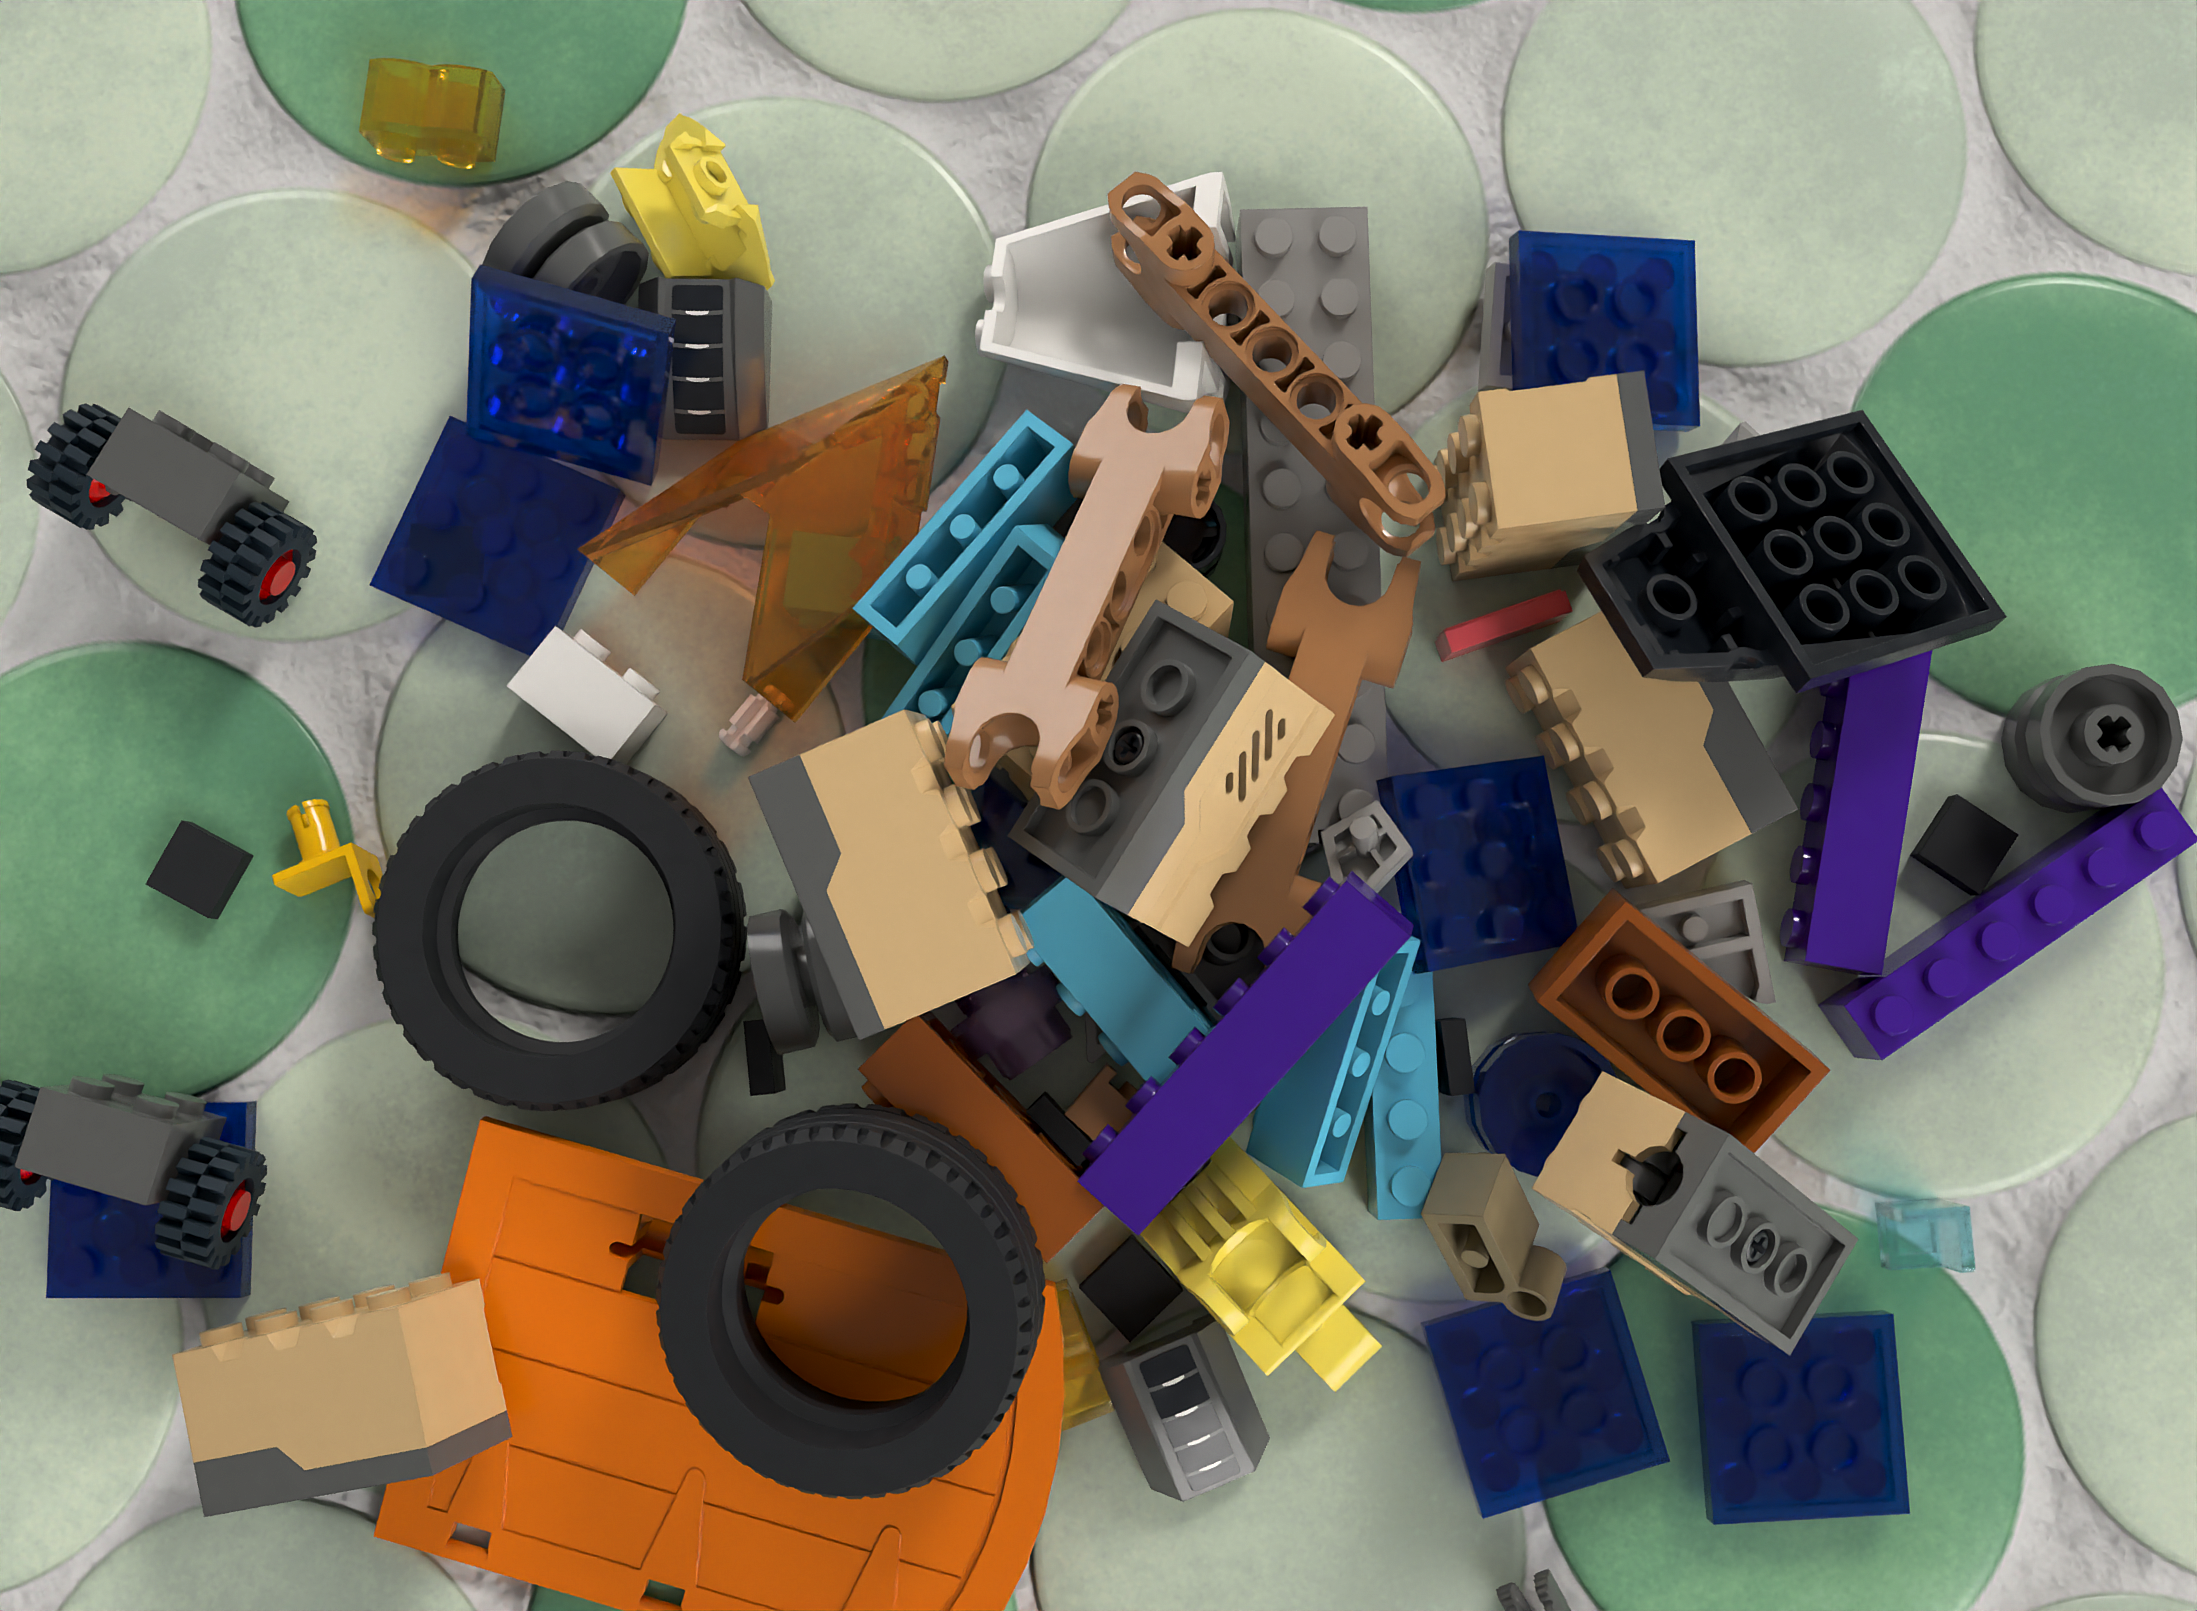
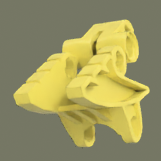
M1229 1136L1210 1157L1212 1162L1163 1208L1140 1235L1174 1272L1180 1283L1199 1300L1221 1327L1267 1376L1295 1350L1323 1381L1336 1392L1382 1347L1379 1341L1343 1304L1366 1281Z

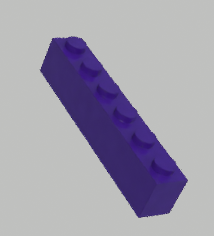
M1933 650L1819 686L1820 694L1825 696L1826 700L1823 719L1815 725L1810 740V756L1816 759L1813 782L1808 783L1805 787L1800 802V818L1806 821L1803 844L1795 849L1790 865V880L1792 883H1796L1793 907L1785 912L1780 927V943L1782 946H1786L1785 962L1854 975H1882Z
M2162 787L2136 803L2102 808L1983 890L1981 895H1976L1884 959L1882 975H1860L1818 1004V1006L1854 1058L1884 1060L2197 842V836Z
M1353 871L1340 884L1329 876L1302 906L1311 915L1310 918L1294 935L1285 927L1278 932L1258 955L1257 959L1266 967L1250 985H1247L1239 977L1212 1007L1221 1016L1205 1035L1194 1027L1168 1056L1177 1065L1161 1084L1154 1077L1150 1076L1126 1103L1125 1107L1133 1115L1117 1132L1107 1124L1083 1151L1082 1155L1090 1163L1077 1182L1136 1235L1139 1236L1411 937L1414 925Z

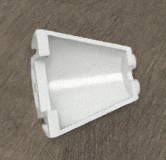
M1210 172L1168 185L1167 187L1184 200L1208 225L1214 236L1215 250L1233 266V257L1227 242H1234L1236 236L1229 193L1223 172ZM1141 194L1129 198L1124 204L1123 210L1132 220L1137 215L1156 220L1160 214L1161 207L1153 197ZM1108 204L996 239L992 265L986 266L983 278L986 299L989 303L994 304L992 310H985L984 319L978 320L975 329L976 349L980 357H987L1108 392L1122 384L1140 386L1141 398L1144 402L1187 414L1190 412L1193 403L1204 395L1223 398L1225 403L1232 380L1209 356L1204 342L1195 341L1185 330L1172 328L1165 323L1141 298L1116 267L1112 254L1111 236L1119 231L1112 224ZM1129 245L1126 249V255L1133 262L1140 264L1135 252ZM1230 313L1220 314L1213 319L1218 324L1224 326L1238 324V316Z

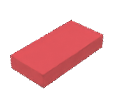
M1559 589L1448 627L1437 637L1435 645L1441 662L1558 623L1573 612L1566 591Z

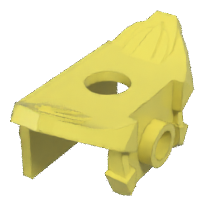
M679 113L665 128L663 139L656 153L654 169L615 167L610 172L622 195V202L626 211L636 221L651 250V258L654 264L664 274L665 278H739L763 285L768 290L774 284L775 279L770 267L758 205L748 204L721 153L726 145L703 125Z

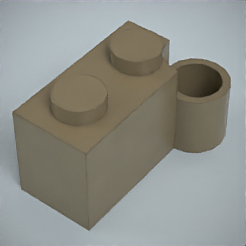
M1486 1152L1444 1153L1421 1215L1465 1299L1502 1302L1512 1313L1528 1320L1542 1321L1550 1318L1567 1271L1566 1263L1552 1250L1533 1245L1540 1224L1506 1154Z

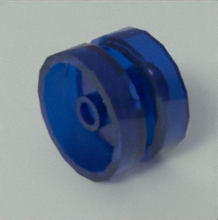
M1531 1031L1511 1033L1489 1045L1472 1065L1475 1093L1463 1095L1466 1122L1479 1146L1486 1152L1506 1154L1512 1169L1538 1177L1543 1170L1546 1159L1557 1147L1577 1114L1580 1103L1591 1091L1602 1071L1615 1078L1617 1076L1608 1059L1586 1041L1555 1032ZM1541 1094L1549 1096L1551 1101L1549 1110L1539 1109L1538 1113L1536 1109L1537 1098Z

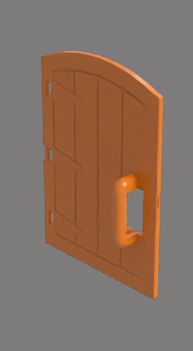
M488 1116L480 1119L441 1274L450 1273L452 1284L480 1279L485 1303L484 1313L498 1380L502 1384L512 1437L433 1476L387 1484L373 1537L623 1611H1004L1027 1566L1045 1516L1059 1455L1065 1399L1064 1337L1056 1282L1045 1279V1288L1042 1292V1295L1045 1297V1311L1041 1333L1037 1339V1347L1014 1401L1009 1410L1004 1414L1002 1422L995 1432L992 1433L980 1449L973 1450L969 1459L961 1465L954 1467L951 1472L943 1477H933L929 1484L919 1488L913 1487L909 1491L900 1494L886 1493L885 1497L879 1498L864 1496L862 1499H847L840 1496L829 1498L817 1493L814 1495L804 1493L793 1487L778 1484L773 1479L765 1478L756 1473L752 1468L743 1465L730 1452L725 1451L717 1444L716 1440L702 1428L699 1420L692 1415L686 1406V1401L678 1392L673 1382L674 1377L667 1368L665 1362L667 1356L661 1348L658 1335L660 1328L657 1325L656 1311L659 1309V1305L656 1299L623 1290L628 1268L643 1255L662 1261L665 1259L663 1250L666 1240L670 1236L671 1228L675 1220L682 1214V1208L704 1179ZM786 1203L767 1217L755 1233L744 1259L745 1285L765 1290L755 1323L775 1355L791 1371L819 1389L837 1396L862 1401L902 1399L925 1391L943 1375L955 1359L964 1337L967 1321V1299L960 1276L944 1249ZM457 1523L491 1532L488 1549L453 1539L452 1535L456 1530ZM649 1580L685 1590L681 1606L644 1595Z

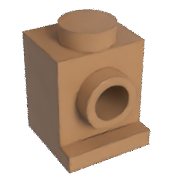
M1108 1063L1102 1067L1064 1113L1065 1116L1093 1140L1107 1124L1118 1132L1133 1115L1125 1105L1136 1093L1137 1089L1128 1081L1120 1089H1117L1110 1082L1117 1074V1071Z

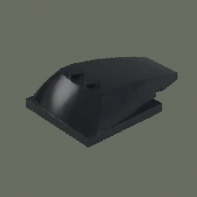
M1863 410L1667 458L1660 467L1662 487L1668 494L1671 502L1665 505V508L1661 510L1658 518L1649 524L1634 525L1586 554L1577 569L1578 574L1641 676L1675 682H1730L1785 677L1797 694L1990 632L2007 617Z

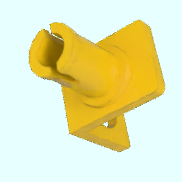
M313 799L302 802L305 814H301L300 808L297 805L288 809L286 815L291 822L302 861L297 865L273 874L274 885L291 894L302 897L352 877L364 913L375 918V900L381 896V891L378 887L383 876L377 856L352 842L340 846L327 800ZM369 882H370V884H371V886H372V888H373V890H374L375 895L373 894V892H372V890H371V887H370V885H369Z

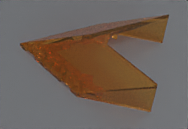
M945 355L736 442L577 550L635 596L700 516L722 507L727 509L730 504L744 498L768 514L769 521L742 680L796 723L872 629L852 608L919 533L921 513L927 512L940 425V416L936 412L940 384H946L949 361Z

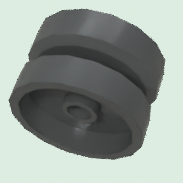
M569 181L548 187L524 203L505 222L495 236L482 263V280L512 310H523L522 319L552 349L569 348L583 342L603 328L624 307L638 288L646 272L649 256L644 244L621 222L608 221L609 214L604 206L581 183Z
M2116 664L2084 667L2066 675L2044 680L2022 693L2006 716L2001 737L2005 767L2019 790L2040 806L2065 813L2136 803L2159 790L2177 767L2183 741L2178 711L2164 688L2143 672Z
M779 909L749 916L747 933L753 979L764 1023L777 1053L782 1055L815 1047L820 1031L819 1013L827 1032L837 1042L856 1038L857 1035L805 912H803L802 916L803 939L794 918L786 910Z

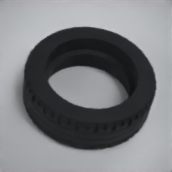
M537 751L506 757L501 764L491 762L476 771H471L462 776L459 785L450 784L442 790L441 794L425 805L423 816H415L409 824L406 833H403L396 844L398 848L397 853L390 855L386 864L387 869L380 880L378 888L381 891V896L375 900V921L372 923V935L376 937V944L373 946V957L376 960L377 968L375 970L378 981H382L384 984L382 995L386 1005H389L391 1016L396 1024L403 1025V1036L410 1045H413L419 1056L424 1061H433L435 1071L448 1078L461 1089L470 1088L475 1096L503 1106L514 1105L518 1109L531 1111L581 1109L622 1099L659 1083L668 1074H673L698 1052L700 1045L706 1043L713 1035V1032L725 1016L724 1010L727 1004H731L741 978L742 972L739 969L741 961H745L747 927L744 926V917L747 916L746 903L744 902L742 885L740 882H737L735 875L737 869L724 842L719 840L716 835L717 831L704 815L680 793L644 772L606 757L575 751H551L546 754ZM556 821H579L599 825L616 832L634 844L649 859L661 877L669 896L673 917L671 954L663 977L651 997L632 1017L621 1025L596 1037L573 1042H553L532 1038L510 1029L489 1014L475 998L463 972L458 946V922L462 902L470 881L480 864L496 846L512 835L532 826Z
M846 1103L836 1106H822L817 1112L811 1109L802 1111L778 1121L771 1128H765L742 1145L700 1184L682 1208V1214L675 1220L670 1236L666 1240L663 1250L665 1259L659 1265L657 1276L659 1283L656 1286V1301L659 1309L656 1311L657 1325L660 1328L658 1335L661 1348L667 1356L665 1362L669 1372L674 1377L673 1382L678 1392L685 1399V1404L692 1415L699 1420V1424L716 1440L717 1444L725 1451L730 1452L743 1465L752 1468L756 1473L765 1478L773 1479L778 1484L793 1487L801 1492L812 1495L817 1493L823 1497L837 1498V1496L847 1499H862L864 1496L879 1498L885 1497L886 1493L900 1494L909 1491L913 1487H922L929 1484L933 1477H943L948 1474L954 1467L961 1465L969 1459L973 1450L981 1448L1000 1425L1004 1414L1009 1410L1036 1350L1045 1311V1297L1042 1295L1045 1288V1273L1043 1272L1041 1251L1035 1247L1038 1238L1034 1227L1031 1226L1030 1217L1025 1207L1016 1201L1018 1196L1011 1184L1007 1183L1004 1179L1005 1176L996 1166H991L987 1163L986 1155L979 1149L971 1146L970 1142L962 1136L952 1135L949 1132V1128L938 1122L929 1121L927 1117L915 1114L914 1116H909L903 1109L887 1108L877 1104H868L865 1108H862L857 1103ZM816 1189L852 1190L878 1197L903 1209L934 1235L951 1258L960 1276L967 1299V1321L959 1351L948 1369L935 1383L921 1393L902 1399L889 1401L854 1400L834 1395L808 1383L791 1371L775 1355L762 1337L748 1305L744 1282V1259L755 1233L767 1217L777 1208L799 1195Z

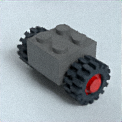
M87 403L81 404L77 412L70 409L63 414L64 424L62 426L54 422L47 431L52 436L47 443L40 440L35 450L41 453L39 459L30 460L28 471L35 475L26 479L27 488L32 490L29 494L32 500L79 528L83 527L86 530H93L95 524L102 527L109 523V513L117 517L124 510L121 503L126 498L193 537L209 544L208 551L213 554L210 559L203 560L200 571L206 574L198 579V587L202 589L199 594L206 602L249 627H261L262 622L268 624L275 619L276 610L282 613L289 606L288 597L290 595L296 597L301 590V587L298 586L300 579L307 578L311 571V568L306 565L315 559L317 550L312 547L317 543V537L313 535L314 531L310 527L284 513L290 501L269 489L275 478L160 410L151 421L129 407L123 417L120 418L94 403L92 406Z
M103 1074L102 1080L73 1076L69 1085L40 1088L8 1079L2 1081L0 1086V1207L13 1211H21L22 1208L28 1209L34 1205L35 1197L41 1198L47 1191V1179L52 1181L57 1179L145 1206L160 1203L158 1213L163 1214V1217L155 1224L154 1234L159 1235L155 1245L157 1249H161L159 1253L216 1270L220 1266L224 1267L230 1262L231 1254L236 1255L240 1250L241 1237L248 1236L252 1228L249 1224L252 1215L257 1216L261 1206L257 1204V1200L265 1191L266 1183L261 1181L267 1175V1165H263L266 1158L258 1151L221 1141L220 1137L227 1117L204 1111L207 1101L176 1092H166L164 1099L142 1093L143 1082L115 1074Z

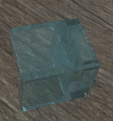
M1940 1198L1875 1202L1881 1267L1888 1270L1944 1267L1959 1273L1975 1272L1970 1206Z

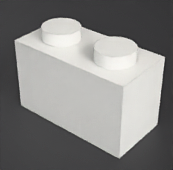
M555 626L508 683L507 687L594 756L606 757L626 765L668 713L653 701L660 690L632 668H629L623 676L618 674L604 663L611 652L582 629L574 637H571Z

